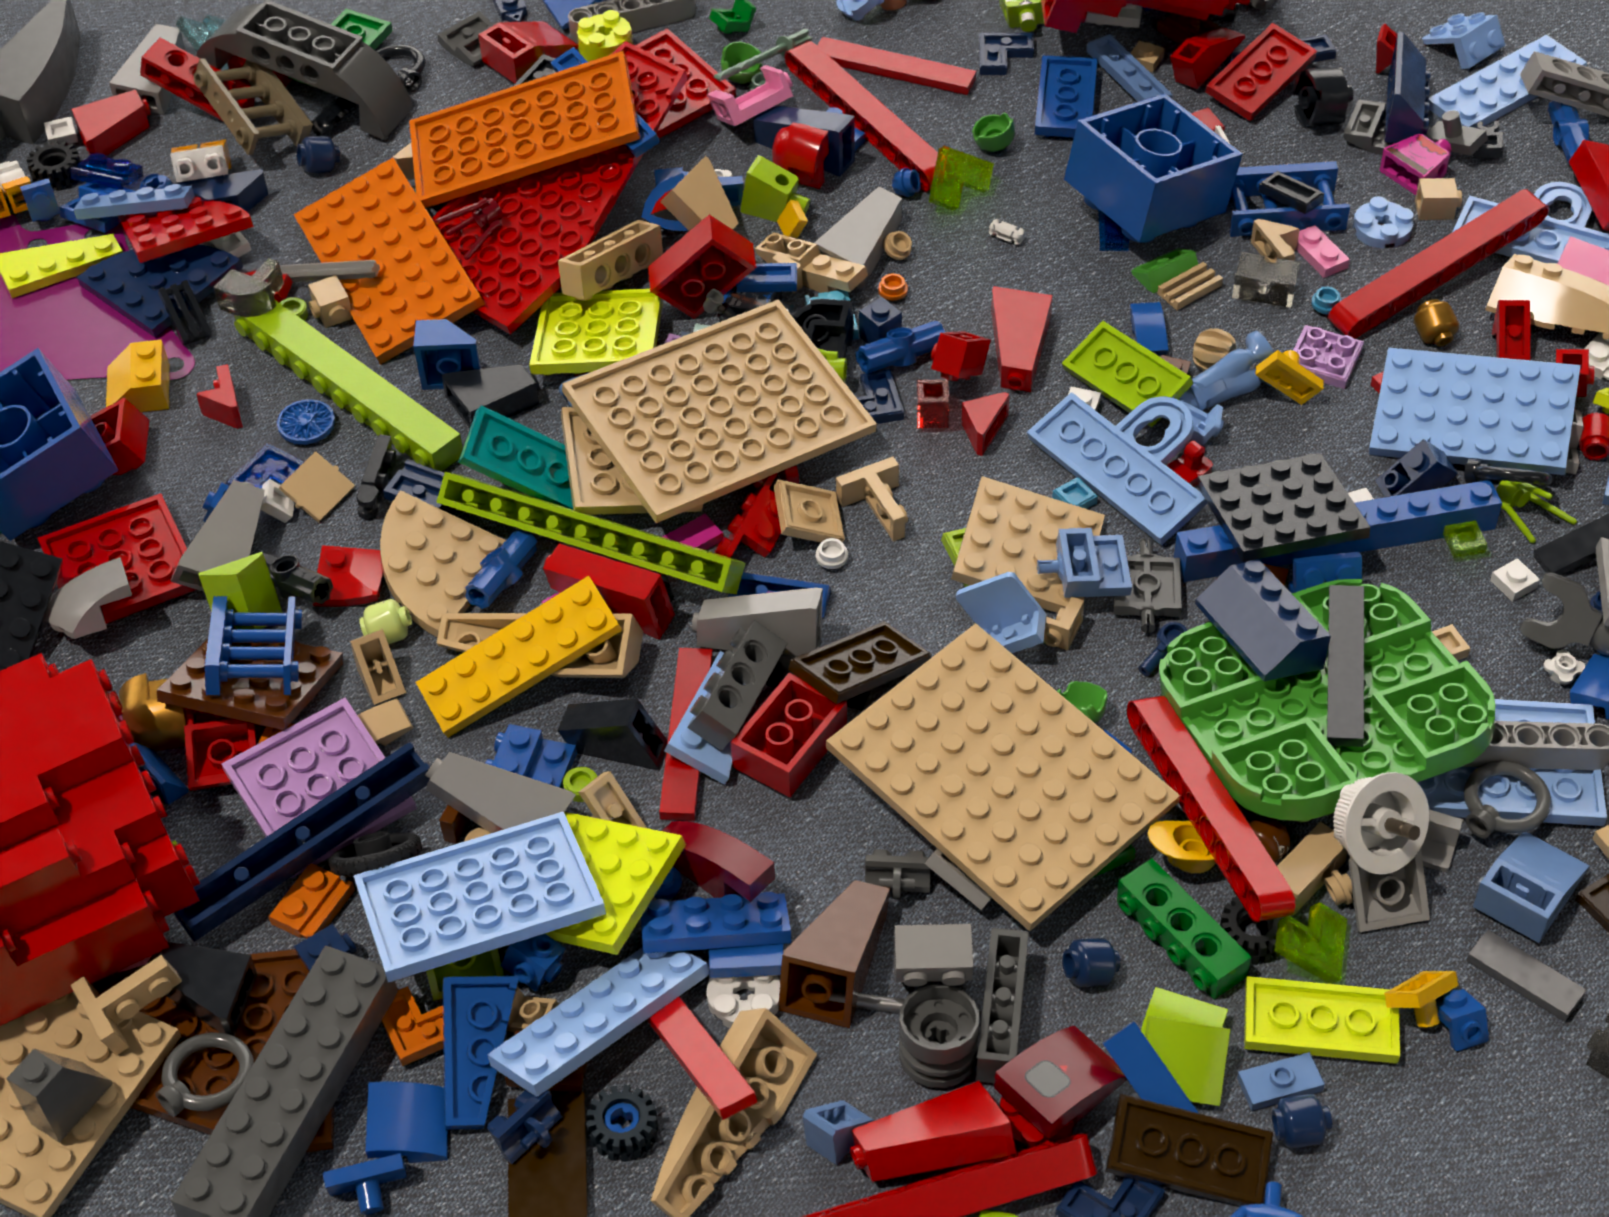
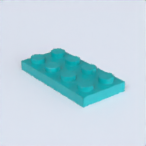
M481 405L476 410L458 463L531 497L573 509L565 445Z

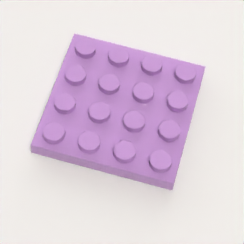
M343 698L222 763V768L264 836L267 837L383 760L385 756L347 699ZM409 797L311 864L317 865L331 857L336 851L353 844L355 839L374 833L416 810V803L412 797ZM306 867L298 873H296L295 875H293L291 878H294L295 876L301 874L306 869Z

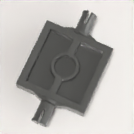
M1143 538L1139 541L1140 554L1127 556L1132 583L1131 595L1113 596V612L1116 615L1141 616L1142 632L1146 633L1148 622L1149 633L1155 630L1154 616H1181L1180 558L1162 557L1153 554V540L1148 538L1146 548V538Z

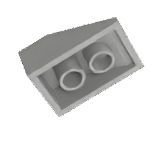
M971 924L895 926V981L904 982L905 985L913 987L922 986L927 982L942 981L943 984L950 986L961 985L965 981H972L973 950Z

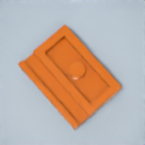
M310 864L269 915L272 925L299 938H309L329 926L354 893V884L349 880L348 882L341 880L340 876L319 866Z

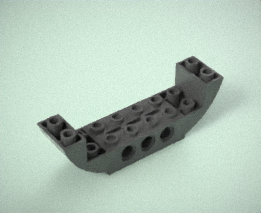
M265 0L259 4L247 5L234 12L202 44L196 53V57L204 58L208 64L219 70L236 55L359 104L360 130L384 140L413 109L409 94L398 75L374 49L363 42V37L270 0Z

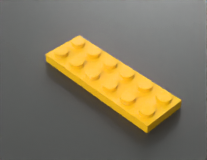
M587 576L416 681V684L441 730L449 738L622 631V628L590 576Z

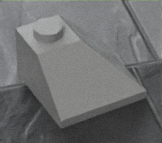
M1421 848L1407 865L1388 874L1370 873L1360 868L1352 858L1348 859L1357 930L1359 932L1430 920Z

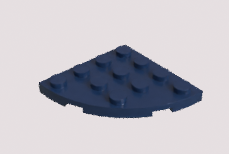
M201 244L142 263L139 262L134 250L131 249L90 266L76 278L80 286L156 338L172 325L158 294L159 289L164 287L168 289L170 285H179L182 281L187 280L197 302L200 303L243 268L241 259L226 251ZM180 292L188 310L190 311L191 308L188 304V301L184 293ZM171 295L169 298L178 317L181 318L183 315L174 296Z

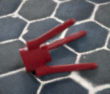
M483 198L473 205L435 220L436 224H441L473 212L471 217L447 230V236H451L475 221L481 228L484 226L488 227L465 254V260H469L493 231L502 226L499 220L504 215L500 206L493 198Z

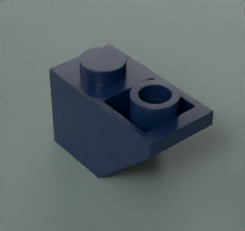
M1423 439L1375 481L1383 495L1390 497L1442 488L1458 473L1444 451Z

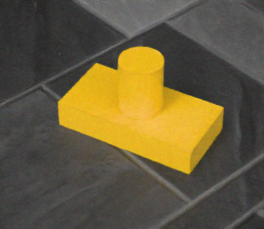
M1277 350L1256 366V376L1301 405L1324 389V380L1299 364V354L1296 351L1287 350L1282 353Z
M1456 971L1420 972L1384 993L1387 1008H1414L1418 1027L1438 1025L1440 1020L1435 999L1459 986Z

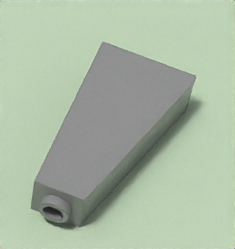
M155 24L111 79L109 85L112 96L136 89L140 99L147 100L152 113L164 115L172 93L140 76L142 55L159 37L185 51L186 49L179 28Z
M877 187L814 242L818 244L820 254L866 266L868 276L856 286L860 289L865 286L884 252V238L889 233L895 232L902 220V198L881 187Z
M233 480L179 560L171 582L204 591L198 573L250 556L265 489L255 487L251 483Z
M807 588L704 600L700 612H695L692 620V632L697 633V646L722 650L729 649L732 651L734 647L729 643L740 627L746 630L756 620L788 643L782 654L798 657L818 649L822 636L823 588Z
M449 752L443 761L437 758L425 775L430 778L426 787L427 791L490 833L563 811L565 812L575 797V794L569 790Z

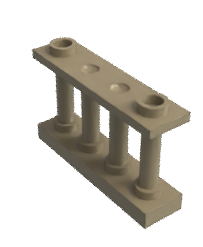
M204 58L199 59L196 72L194 73V82L247 155H253L257 140L261 138L286 134L297 147L305 137L310 135L313 124L271 69L246 60L243 68L214 72ZM246 79L252 87L227 90L222 82ZM259 97L265 105L241 109L236 100ZM273 116L279 124L255 128L249 119Z

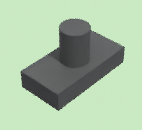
M1455 110L1445 112L1442 115V121H1438L1426 134V137L1434 142L1446 139L1451 145V152L1470 156L1488 140L1486 130L1461 125L1459 112Z

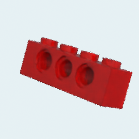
M159 37L142 55L140 76L222 120L194 82V73L200 58ZM210 65L214 72L222 71ZM239 80L222 82L227 90L250 87ZM255 98L236 100L241 109L254 107Z

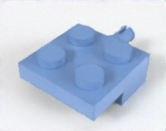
M1092 528L1059 529L1056 541L1057 560H1037L1038 574H1058L1062 581L1064 598L1131 595L1132 583L1123 535L1093 536Z

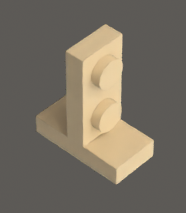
M894 457L836 477V495L841 507L865 499L893 542L905 537V523L908 522L907 513L902 505H897L891 489L899 486V464Z
M160 955L101 995L84 976L71 984V987L100 1040L117 1056L129 1048L117 1025L135 1016L140 1009L155 999L168 994L182 980L170 963Z

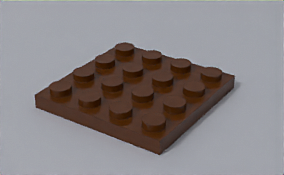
M207 639L157 689V702L285 730L343 665V653L332 651L327 647H314L295 641L293 661H298L299 677L298 682H292L291 695H284L283 678H228V682H221L220 695H206L205 658ZM232 643L230 647H285V643ZM230 660V664H283L284 660Z

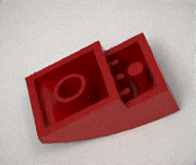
M185 708L186 725L184 726L189 790L232 785L223 771L222 763L257 745L260 740V725Z

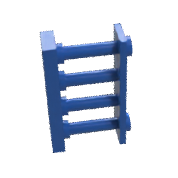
M1336 161L1239 167L1230 198L1233 197L1236 211H1232L1230 237L1252 236L1253 223L1257 219L1298 228L1299 231L1316 225L1321 231L1346 230L1350 205L1335 204L1332 191H1335L1338 174ZM1278 171L1324 193L1323 205H1318L1307 214L1291 207L1277 208L1274 199L1258 192L1259 183ZM1262 196L1265 209L1248 210L1245 197Z
M213 596L205 658L206 695H220L221 682H228V678H283L284 695H291L292 682H298L299 663L298 661H293L295 630L302 629V609H296L295 597H288L287 613L234 612V609H228L227 596ZM234 626H286V630L234 629ZM232 643H285V647L230 646H232ZM230 660H284L283 664H230Z

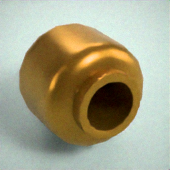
M1432 299L1417 308L1413 321L1424 343H1436L1437 346H1444L1454 339L1453 336L1459 329V322L1452 307L1447 302Z

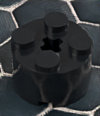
M1341 67L1307 69L1298 73L1293 88V96L1298 95L1299 105H1294L1296 117L1303 126L1345 123L1348 102H1352L1354 92L1352 86L1347 85Z

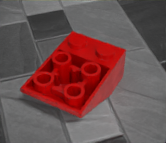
M544 21L499 22L478 34L482 61L513 83H516L543 54L556 59L573 47L576 50L579 48L577 43Z

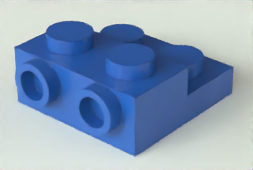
M509 724L505 733L499 732L496 736L494 750L497 753L494 760L487 759L485 763L563 789L564 776L571 770L577 750L576 745L543 739L542 730Z

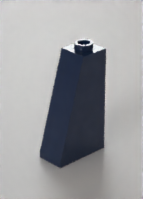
M775 105L761 112L754 119L755 142L772 149L776 134L781 128L788 127L792 123H801L828 131L829 154L824 159V171L840 177L855 161V117L852 115Z

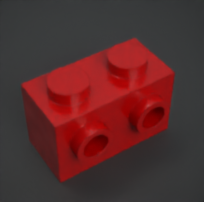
M965 331L940 333L938 343L934 345L931 352V360H933L931 369L941 372L940 377L951 381H958L959 378L970 380L971 376L982 375L991 339Z

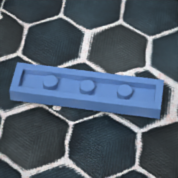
M1109 34L1087 43V53L1092 58H1097V62L1137 102L1164 93L1172 98V93L1112 35Z
M172 184L164 189L155 190L152 187H145L136 192L127 193L125 190H117L109 195L90 193L84 195L73 210L76 219L82 220L188 208L195 195L192 186L181 187L180 184Z

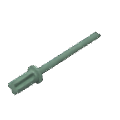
M803 29L790 36H780L776 41L775 47L717 73L713 78L723 81L775 55L781 54L784 57L786 51L812 41V37L808 35L809 30Z

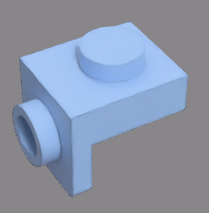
M1181 400L1188 407L1192 415L1194 430L1191 440L1204 445L1212 436L1216 437L1220 433L1224 424V420L1221 419L1222 406L1217 404L1209 413H1206Z

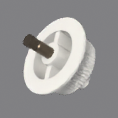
M1387 772L1372 778L1358 779L1354 784L1351 783L1342 788L1333 816L1334 837L1348 851L1352 860L1363 870L1374 874L1392 873L1407 865L1420 850L1429 826L1428 801L1420 785L1407 775Z

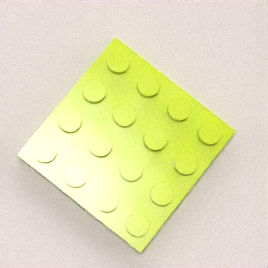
M650 289L600 291L594 294L591 299L584 301L576 300L575 297L562 293H554L541 307L529 364L531 374L552 375L593 372L655 348L663 299L650 292Z
M564 812L602 897L606 914L545 934L555 941L618 955L686 846L682 835Z

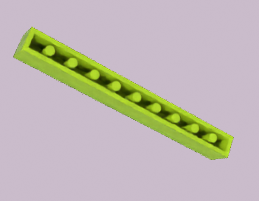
M262 290L255 292L232 308L236 320L234 321V326L240 335L249 337L259 349L268 351L278 363L287 365L300 379H306L319 393H325L339 408H345L353 414L358 422L365 423L371 427L377 436L380 434L391 436L392 444L400 453H406L416 463L441 472L460 459L463 446L459 432Z
M444 473L436 501L439 504L724 593L737 594L746 564L742 561L454 473Z

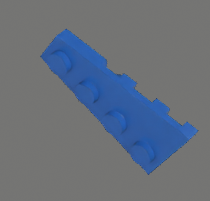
M519 976L443 977L445 1130L484 1128L497 1072L496 1069L491 1067L487 1054L504 1042Z

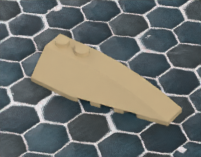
M1514 254L1503 266L1487 303L1486 311L1496 313L1499 300H1530V324L1552 330H1554L1555 325L1572 327L1571 333L1584 335L1585 330L1601 332L1603 334L1602 338L1609 339L1608 285L1577 272L1564 269L1559 264L1533 260L1528 255Z
M442 613L436 643L444 648L465 652L527 613ZM613 614L622 628L621 632L551 675L571 678H625L639 662L643 630L633 614Z
M767 1008L740 1011L719 1046L753 1089L758 1103L722 1120L699 1088L695 1089L673 1136L651 1198V1202L669 1217H689L713 1192L714 1185L723 1175H728L738 1165L736 1161L746 1150L752 1149L761 1140L760 1135L770 1125H775L817 1055Z

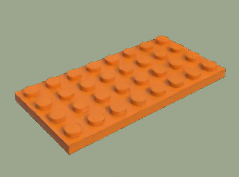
M623 51L409 120L416 194L425 208L640 139L628 63Z
M394 158L381 163L367 173L293 214L321 263L375 260L380 266L378 276L375 278L339 280L349 296L351 305L349 312L380 365L414 346L416 320L447 319L453 323L485 304Z

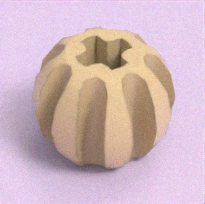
M1221 329L1202 331L1197 337L1193 348L1194 364L1200 370L1205 371L1226 354L1236 349L1235 339L1230 333Z

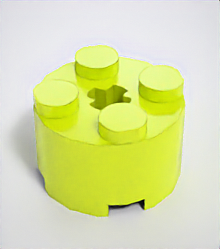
M607 10L600 15L582 18L578 23L579 53L588 62L611 55L625 41L633 44L630 23L623 17H620L617 11Z

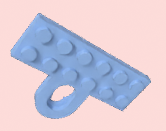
M1551 182L1539 187L1534 195L1547 206L1558 200L1570 203L1573 216L1566 220H1558L1547 215L1537 227L1495 253L1512 257L1514 254L1528 255L1533 260L1557 264L1570 236L1609 250V234L1586 228L1591 216L1592 207L1581 187L1566 182ZM1469 195L1453 232L1499 203Z
M1071 392L1027 431L1029 440L1075 477H1079L1090 489L1160 545H1163L1208 504L1201 492L1165 465L1189 443L1194 430L1190 410L1183 402L1175 398L1164 396L1148 399L1138 405L1115 426ZM1157 418H1166L1170 421V425L1165 430L1164 438L1160 443L1148 447L1142 446L1135 441L1136 435L1148 423L1153 422Z

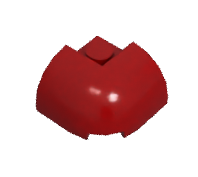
M792 123L788 127L781 128L777 132L773 143L772 162L799 178L800 184L820 189L824 183V159L829 154L828 131L801 123Z

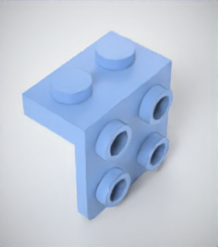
M1484 12L1471 16H1464L1463 13L1453 15L1448 18L1447 23L1430 29V33L1422 38L1424 44L1454 43L1461 69L1473 67L1505 46L1497 15H1485Z
M1006 572L957 591L956 600L971 619L1009 652L1015 653L1044 642L1046 613L1015 573Z

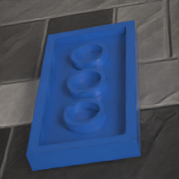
M1042 55L1035 135L1074 138L1078 120L1093 116L1097 58Z
M763 892L751 902L743 896L735 894L725 895L722 898L703 899L701 897H690L686 900L678 901L656 899L650 902L641 916L643 954L791 943V927L784 893Z

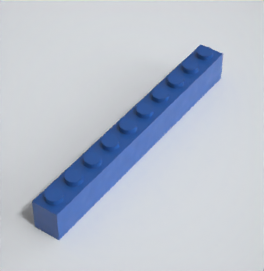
M1491 480L1354 502L1371 527L1370 538L1256 560H1260L1263 564L1282 566L1293 564V558L1364 552L1494 530L1497 525L1502 501ZM1221 525L1177 532L1174 557L1180 558V576L1183 582L1217 577L1229 566L1247 562H1242Z

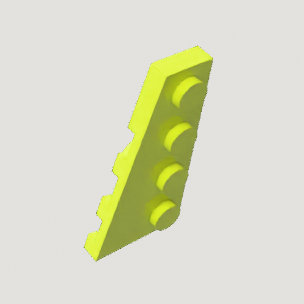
M114 234L0 253V274L11 297L15 298L79 276L90 266L123 252Z

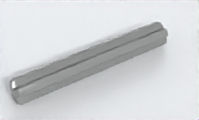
M375 260L280 265L276 276L288 274L293 282L320 281L334 275L339 280L375 278L378 276L380 266Z

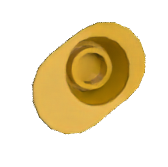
M1158 821L1150 825L1147 832L1149 841L1157 850L1167 855V860L1172 866L1184 872L1200 874L1207 872L1215 865L1216 862L1190 821Z

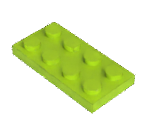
M1104 321L1061 363L1065 371L1095 391L1101 392L1103 396L1129 413L1142 402L1154 397L1165 396L1179 400L1194 384L1191 376ZM1160 418L1155 419L1153 422H1150L1147 425L1152 428L1160 420Z

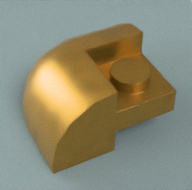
M144 673L126 681L119 690V699L124 708L122 710V718L126 720L134 737V742L154 751L184 747L185 708L157 702V689L167 679L149 681L147 674Z

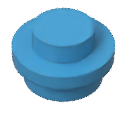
M1321 287L1312 296L1311 305L1316 311L1322 314H1329L1331 309L1342 298L1339 291L1335 288Z

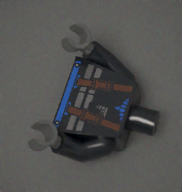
M737 284L724 295L716 289L710 290L706 295V301L703 303V308L707 313H718L719 322L778 299L789 313L793 314L794 311L792 303L782 301V292H737Z

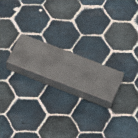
M1490 930L1485 932L1470 951L1466 960L1563 1021L1568 1019L1586 993L1585 988Z

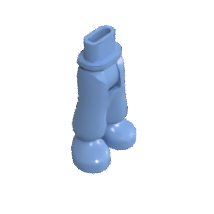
M1253 331L1249 333L1245 339L1247 349L1239 348L1229 352L1217 363L1192 379L1194 384L1181 396L1179 401L1182 400L1204 411L1231 398L1256 390L1262 382L1271 386L1256 376V368L1250 369L1254 363L1266 359L1273 354L1271 345L1260 332Z

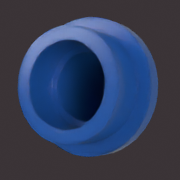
M903 168L895 173L892 179L893 190L896 194L905 197H911L914 193L919 192L921 180L918 172L915 169Z

